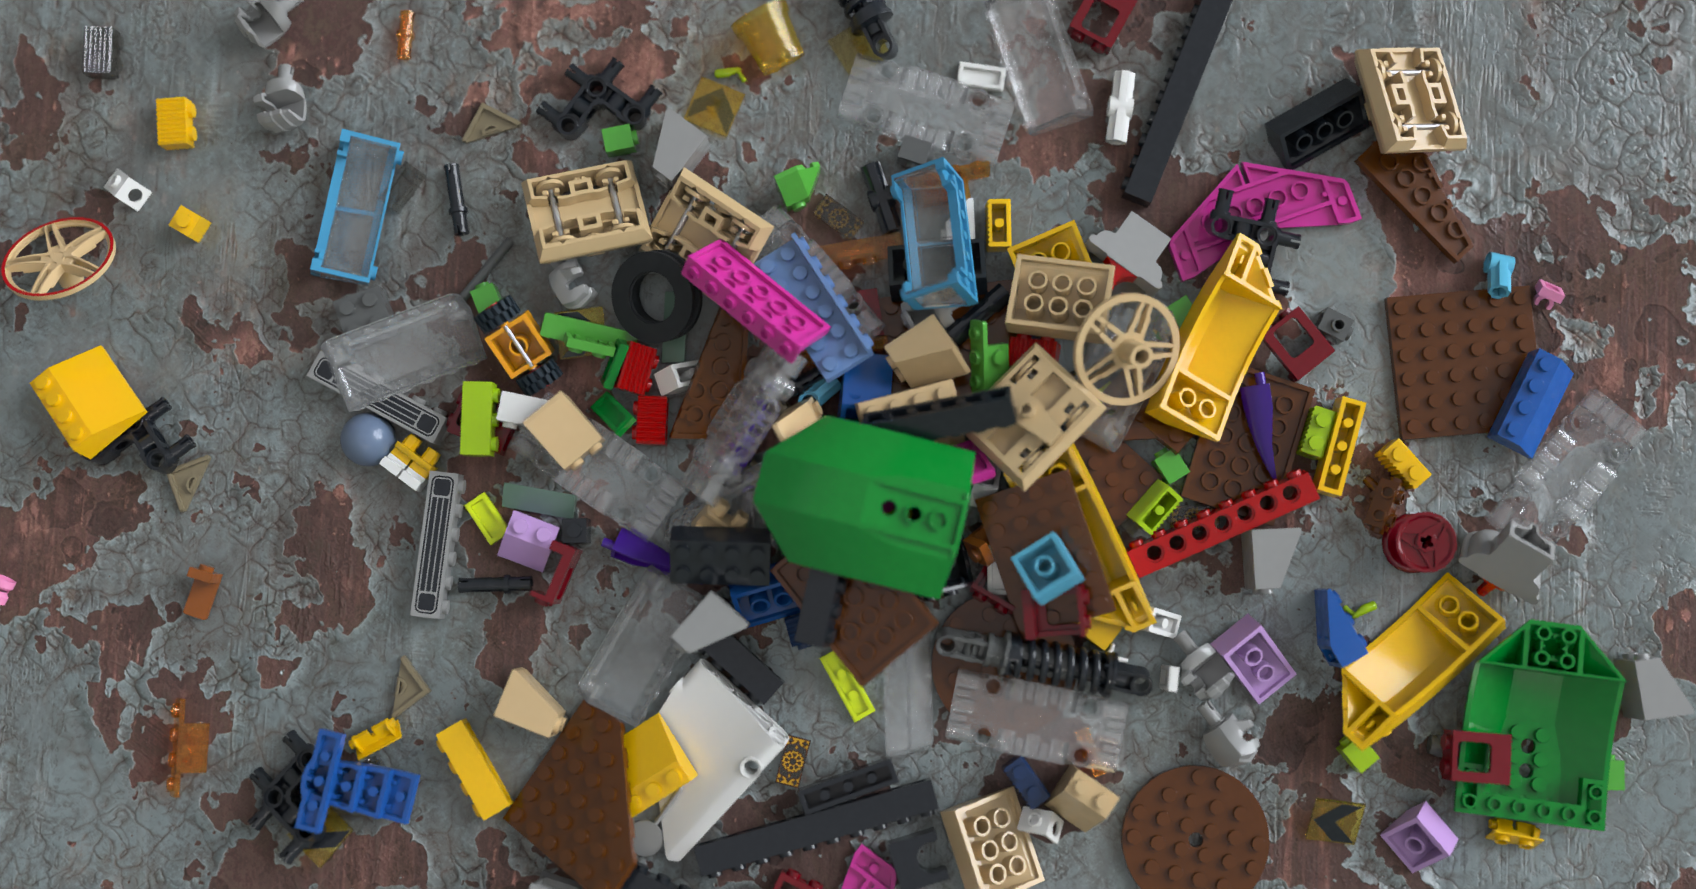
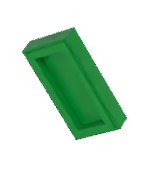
M620 338L615 342L614 357H609L600 380L603 387L609 390L613 389L630 347L625 340Z
M608 391L590 407L619 437L637 421Z

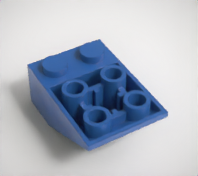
M873 353V356L842 375L837 418L859 423L854 403L891 394L893 369L885 358L889 355Z
M1317 588L1314 590L1317 645L1329 666L1344 668L1367 655L1368 651L1365 648L1367 642L1360 633H1356L1353 627L1355 624L1354 620L1348 612H1344L1340 605L1342 600L1335 590L1332 591L1331 588Z

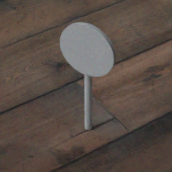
M682 787L676 790L654 822L641 820L634 823L635 838H633L634 852L637 855L647 857L654 855L660 850L663 844V833L658 824L682 792Z

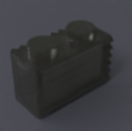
M111 26L84 27L82 73L90 79H119V73L123 69L120 50L124 46V40L119 31Z

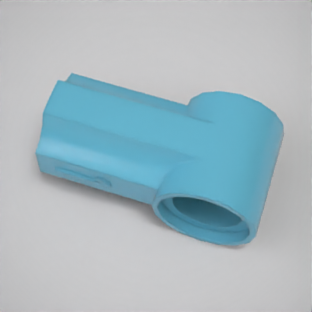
M1494 252L1487 254L1483 265V272L1488 273V293L1491 295V298L1501 299L1508 297L1511 293V275L1515 267L1514 257Z
M824 378L815 383L803 395H800L798 402L812 396L822 406L841 389V383L837 378L827 383Z

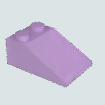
M1246 614L1210 644L1258 704H1261L1296 675V672L1262 625L1249 614Z

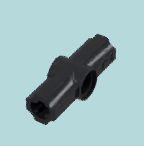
M880 161L871 162L860 167L868 190V200L872 211L876 213L883 236L902 230L903 227L895 207L896 201L891 195L890 185L887 184Z

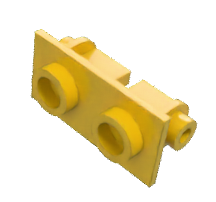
M386 718L371 727L373 733L366 729L352 736L348 743L352 750L356 749L357 759L361 760L402 738L399 720Z
M1498 817L1489 819L1488 827L1492 829V832L1486 835L1485 839L1494 840L1496 844L1507 845L1511 843L1519 845L1521 849L1530 850L1544 842V839L1539 838L1540 828H1537L1534 824L1517 821L1516 830H1514L1513 820Z

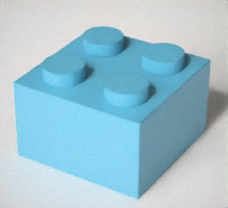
M1054 531L1011 557L1032 596L1042 606L1085 580L1061 538Z

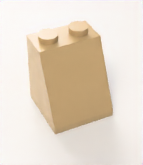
M934 314L884 346L889 356L885 357L901 383L906 380L911 388L967 375L971 372L956 345Z
M562 391L558 392L522 422L566 471L571 469L575 471L584 464L583 459L589 454L593 456L603 448L602 443L605 441L603 436L572 399Z
M522 667L512 669L495 711V717L547 738L562 732L567 722V718L564 717L566 710L527 669Z
M1070 764L1044 805L1083 832H1087L1107 819L1120 797Z

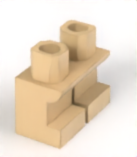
M719 497L713 504L708 502L691 522V526L746 527L749 515L739 509L734 516L729 515L726 512L730 509V503L724 498Z

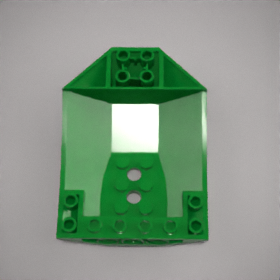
M824 416L764 452L752 502L788 562L940 600L958 551L968 510L975 452L870 425ZM887 500L893 501L896 506V510L892 515H885L882 511V504ZM913 506L917 507L920 511V517L916 521H911L907 517L909 508Z
M1529 619L1475 662L1468 687L1461 731L1512 735L1510 785L1456 781L1455 812L1605 831L1612 746L1625 682L1627 681L1581 626ZM1525 739H1530L1534 744L1533 751L1530 753H1525L1521 749V743ZM1460 741L1457 762L1458 770L1480 773L1488 772L1490 746L1487 743ZM1524 763L1530 768V774L1525 778L1519 773V768Z

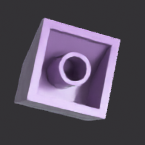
M514 510L497 555L543 572L552 551L549 549L553 540H556L561 527Z
M1426 801L1407 810L1380 834L1412 873L1449 857L1458 841L1456 835Z

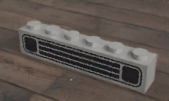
M320 350L306 376L423 439L439 445L448 428L446 425L448 420L446 415L448 412L436 406L433 410L425 406L427 401L416 395H413L412 398L404 395L406 390L395 384H392L391 387L383 383L384 378L373 372L370 376L363 373L364 367L352 361L349 365L341 361L343 356L332 350L329 353Z
M430 471L410 616L445 619V614L448 615L450 600H447L448 590H451L453 587V576L450 575L451 568L455 566L457 553L454 552L455 542H458L460 536V528H457L458 518H461L463 513V504H460L461 494H464L466 490V480H463L464 475Z

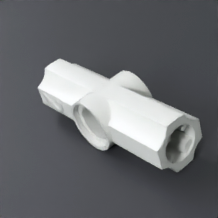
M1128 70L1114 72L1112 93L1107 105L1106 116L1108 117V125L1105 142L1111 145H1125L1127 143L1129 120L1132 118L1134 108L1132 95L1135 73Z

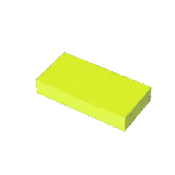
M483 492L464 505L490 545L503 538L508 525L486 492Z

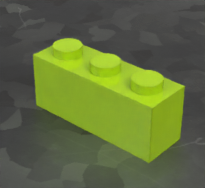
M463 381L460 455L494 457V452L498 451L499 440L498 437H495V427H499L500 421L496 420L498 413L496 412V403L500 402L501 393L500 388H497V384L493 382Z

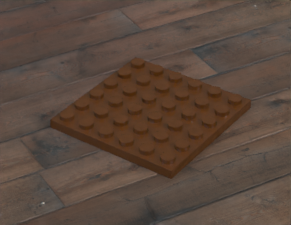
M1511 287L1509 296L1501 299L1491 298L1488 289L1385 298L1384 304L1400 440L1489 433L1528 352L1537 349L1530 287Z

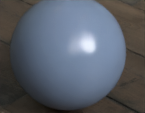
M361 413L353 416L346 422L341 431L340 444L346 457L355 464L375 466L394 449L396 435L394 428L386 418L375 413Z

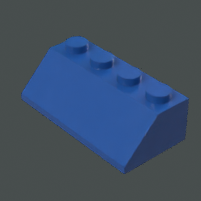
M1540 348L1528 352L1487 435L1488 438L1529 459L1533 458L1574 374L1562 359Z
M779 562L770 564V570ZM771 571L769 586L729 585L735 610L751 623L749 627L801 612V609Z

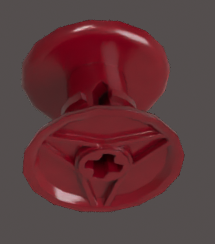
M1433 512L1403 514L1397 517L1392 528L1389 527L1388 533L1384 532L1382 537V550L1387 561L1397 570L1406 573L1436 572L1450 563L1457 549L1456 533L1451 523L1443 516Z

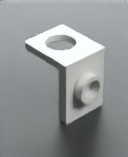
M118 168L104 186L113 196L137 211L140 210L152 193ZM132 189H139L141 191V198L138 201L129 200L128 194Z
M1023 806L1017 829L1022 832L1045 836L1054 844H1058L1064 820L1053 811L1037 808L1030 809L1027 806ZM1056 822V831L1053 835V826Z

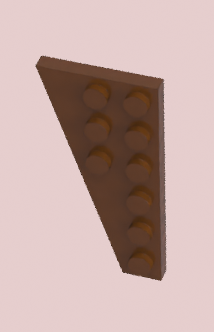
M1376 140L1354 161L1453 264L1457 263L1474 247L1462 222L1457 219L1452 209L1453 204L1450 198H1446L1442 190L1443 185L1427 154L1423 152L1381 154L1378 141Z
M719 307L670 432V438L729 439L743 415L749 330L722 307Z

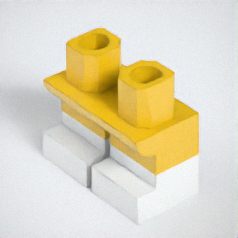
M411 433L403 442L397 441L394 449L379 464L415 491L422 492L428 483L430 471L438 469L435 465L441 454L428 447L422 456L419 455L416 450L423 441Z

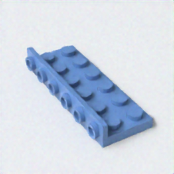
M794 232L790 234L792 240L755 262L754 265L831 326L827 335L805 348L826 382L830 383L873 356L871 346L874 344L867 333L862 334L858 329L861 324L855 314L849 315L845 308L848 304L841 293L836 295L833 291L835 284L828 274L823 276L820 269L823 267L816 255L811 257L808 253L810 247L804 237L798 238Z

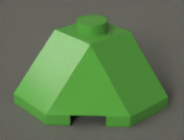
M812 162L809 164L810 168L796 165L774 175L777 191L787 212L792 210L793 212H798L809 203L820 174L819 162Z

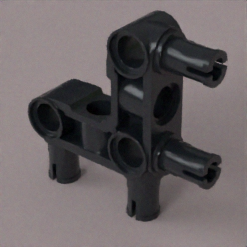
M614 57L611 58V61L602 73L596 75H588L572 63L569 66L570 70L567 69L564 76L581 86L579 91L562 112H559L546 101H543L540 104L542 108L538 106L536 113L549 121L553 129L568 141L578 139L588 128V122L594 114L601 109H606L612 113L621 124H630L632 130L639 131L646 126L647 119L652 112L650 109L663 93L650 84L641 99L635 101L618 89L612 82L625 66L620 61L617 62V59ZM596 86L603 87L602 92L599 94H593L592 90ZM639 113L641 118L638 121H630L632 114ZM569 123L575 124L572 131H564L565 125Z
M1223 188L1218 189L1215 209L1210 211V215L1206 218L1204 224L1208 234L1222 239L1233 240L1238 233H1241L1258 243L1262 251L1260 257L1263 266L1268 268L1269 273H1271L1278 245L1296 250L1299 248L1300 243L1291 242V239L1301 241V235L1281 231L1277 222H1275L1280 200L1265 198L1261 218L1256 221L1232 216L1229 209L1234 191ZM1217 219L1222 221V228L1219 231L1214 229V223ZM1263 229H1266L1268 237L1262 241L1260 233ZM1272 279L1274 285L1271 287L1273 294L1287 296L1289 291L1280 289V287L1290 288V282Z
M161 397L146 408L148 413L139 419V425L136 428L135 422L92 459L83 455L82 457L99 465H106L118 458L122 451L134 443L140 452V458L149 469L162 474H170L176 469L180 457L197 445L186 434L176 443L169 446L155 424L156 419L172 409V406L168 405V400ZM164 457L163 464L159 466L160 460Z
M291 730L286 734L289 738L284 736L282 739L295 753V757L273 780L262 767H258L253 771L256 775L251 773L249 776L262 790L263 799L261 802L262 806L248 820V823L250 825L253 823L251 827L260 831L274 815L293 838L286 848L279 853V857H285L283 861L288 865H291L304 849L311 848L314 843L320 842L326 835L325 825L323 826L322 833L316 834L312 832L310 836L308 831L295 828L302 800L301 779L315 748L313 744L306 743L295 730ZM280 793V794H281V799H280V801L278 802V801H277V796H278V794Z

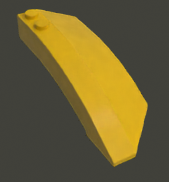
M1241 233L1236 235L1203 285L1179 329L1180 350L1176 366L1163 387L1150 397L1145 413L1164 424L1215 442L1220 441L1237 392L1257 349L1279 310H1282L1280 301H1276L1271 287L1274 285L1268 268L1263 266L1260 257L1262 254L1260 245ZM1170 357L1165 359L1157 381L1164 373Z
M1073 443L1039 478L1069 468L1117 608L1116 611L1092 619L1107 624L1112 623L1134 633L1157 622L1109 512ZM1003 472V475H1004L1006 481L1008 482L1010 488H1011V487H1014V486H1017V484L1014 483V482Z
M1447 572L1394 624L1365 647L1368 651L1367 655L1341 668L1343 734L1363 752L1420 709L1464 670L1506 629L1505 619Z

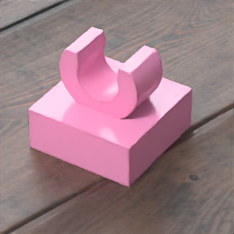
M1539 279L1535 285L1537 294L1533 300L1534 304L1538 305L1542 299H1548L1545 305L1547 310L1552 309L1554 302L1561 304L1565 297L1562 288Z

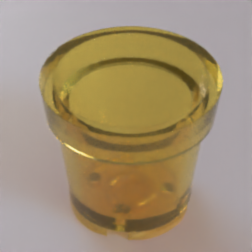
M773 0L743 15L730 26L737 39H742L764 76L781 70V67L787 64L788 66L805 55L789 17L790 9L786 0Z

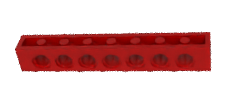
M1299 468L1286 473L1287 477L1278 481L1277 478L1269 480L1263 484L1264 488L1257 491L1254 488L1241 493V498L1232 501V498L1218 503L1219 507L1210 511L1209 508L1196 513V518L1187 521V518L1181 519L1173 523L1174 527L1165 531L1164 528L1154 531L1153 535H1151L1152 537L1146 540L1139 538L1128 543L1129 547L1125 549L1138 578L1319 500L1320 497L1309 472L1305 470L1300 471ZM1287 486H1292L1294 490L1290 498H1284L1283 490ZM1264 496H1270L1271 504L1267 508H1261L1260 500ZM1241 506H1247L1249 509L1248 515L1244 518H1239L1237 515V511ZM1219 516H1225L1226 524L1221 528H1216L1215 519ZM1203 526V535L1199 538H1194L1192 536L1193 528ZM1173 536H1180L1181 544L1176 548L1170 547V539ZM1149 547H1159V553L1156 557L1147 556Z

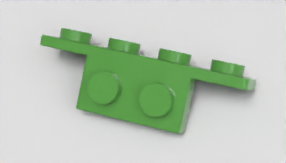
M549 312L544 313L540 329L541 336L564 341L565 346L569 347V351L575 353L588 351L592 352L593 356L603 359L606 356L614 357L616 349L614 345L618 338L636 343L638 339L634 338L624 329Z
M976 319L970 320V385L973 393L989 390L1009 369L1008 343L988 344L987 322Z

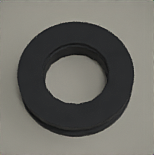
M667 250L641 252L628 258L617 270L612 284V305L618 321L634 338L646 343H663L684 336L696 324L702 309L703 294L699 288L681 274L686 260L680 255ZM651 272L659 273L667 278L673 288L675 296L674 308L670 316L664 321L655 320L650 317L641 305L639 297L640 285L644 277Z

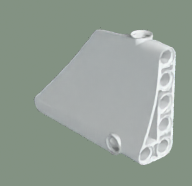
M702 658L669 691L670 695L659 711L698 774L693 780L682 786V792L661 820L665 855L669 861L678 862L682 860L755 781L765 767L786 746L789 740L788 734L782 727L710 662ZM747 761L756 762L758 768L752 769ZM676 791L659 801L660 813Z

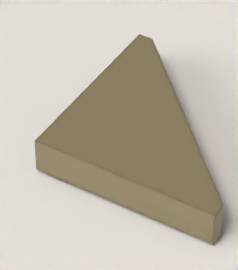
M482 102L461 141L468 144L519 128L522 123Z
M205 455L179 465L172 473L166 474L180 512L187 511L210 463V455Z
M406 655L400 659L399 677H397L393 713L391 714L394 719L431 692V689Z

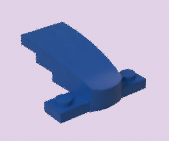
M319 729L312 760L305 767L301 779L302 800L295 828L316 834L322 833L329 805L351 813L358 812L377 819L384 818L401 824H409L421 775L379 765L340 760L346 734L328 729Z

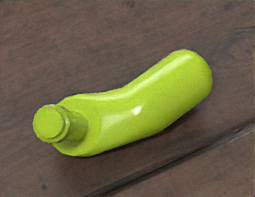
M739 67L716 69L714 72V76L717 79L728 78L737 74L741 82L747 81L741 72L742 69Z
M1370 601L1361 605L1355 612L1347 605H1344L1342 609L1348 612L1353 619H1356L1376 610L1377 604L1374 601Z

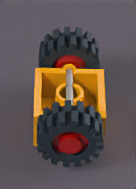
M508 295L488 306L473 319L483 334L499 326L498 329L488 334L484 340L511 379L527 369L529 370L518 378L516 382L526 396H532L561 377L563 372L553 357L537 365L538 362L550 356L555 349L547 337L540 335L541 328L529 310L508 322L509 319L521 311L512 296Z

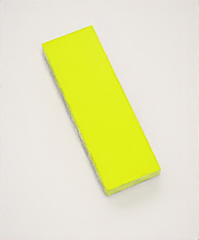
M833 651L819 658L854 723L876 711L864 688L858 684Z

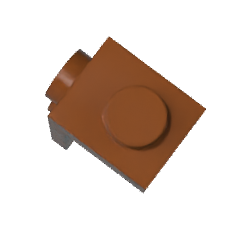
M983 525L962 540L972 561L987 567L995 562L988 547L990 544Z
M200 564L199 567H189L187 576L194 578V582L183 613L207 620L223 574L214 572V567Z

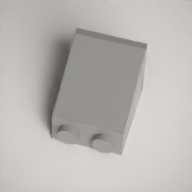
M669 107L665 112L653 162V169L656 173L655 178L668 191L670 188H673L682 169L685 167L693 172L711 148L706 134Z
M1301 528L1259 529L1241 533L1245 589H1252V594L1273 593V588H1281L1300 538Z
M711 591L672 634L671 638L675 640L672 644L682 653H692L748 628L751 623L715 591Z
M1628 652L1622 653V658L1613 659L1615 668L1627 681L1625 682L1621 699L1623 717L1646 721L1694 714L1693 707L1659 657H1649V653Z

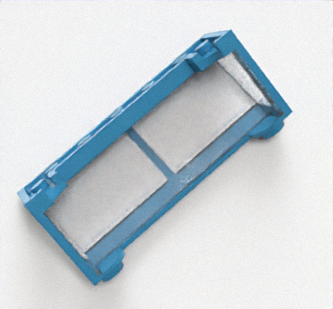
M342 129L339 139V150L337 151V158L310 273L313 276L369 286L370 280L375 281L378 267L373 265L396 164L401 165L404 151L399 150L401 143Z
M944 157L891 175L892 186H890V192L892 197L900 202L908 276V282H904L900 289L902 300L905 303L907 302L914 310L962 307L977 304L978 296L963 179Z

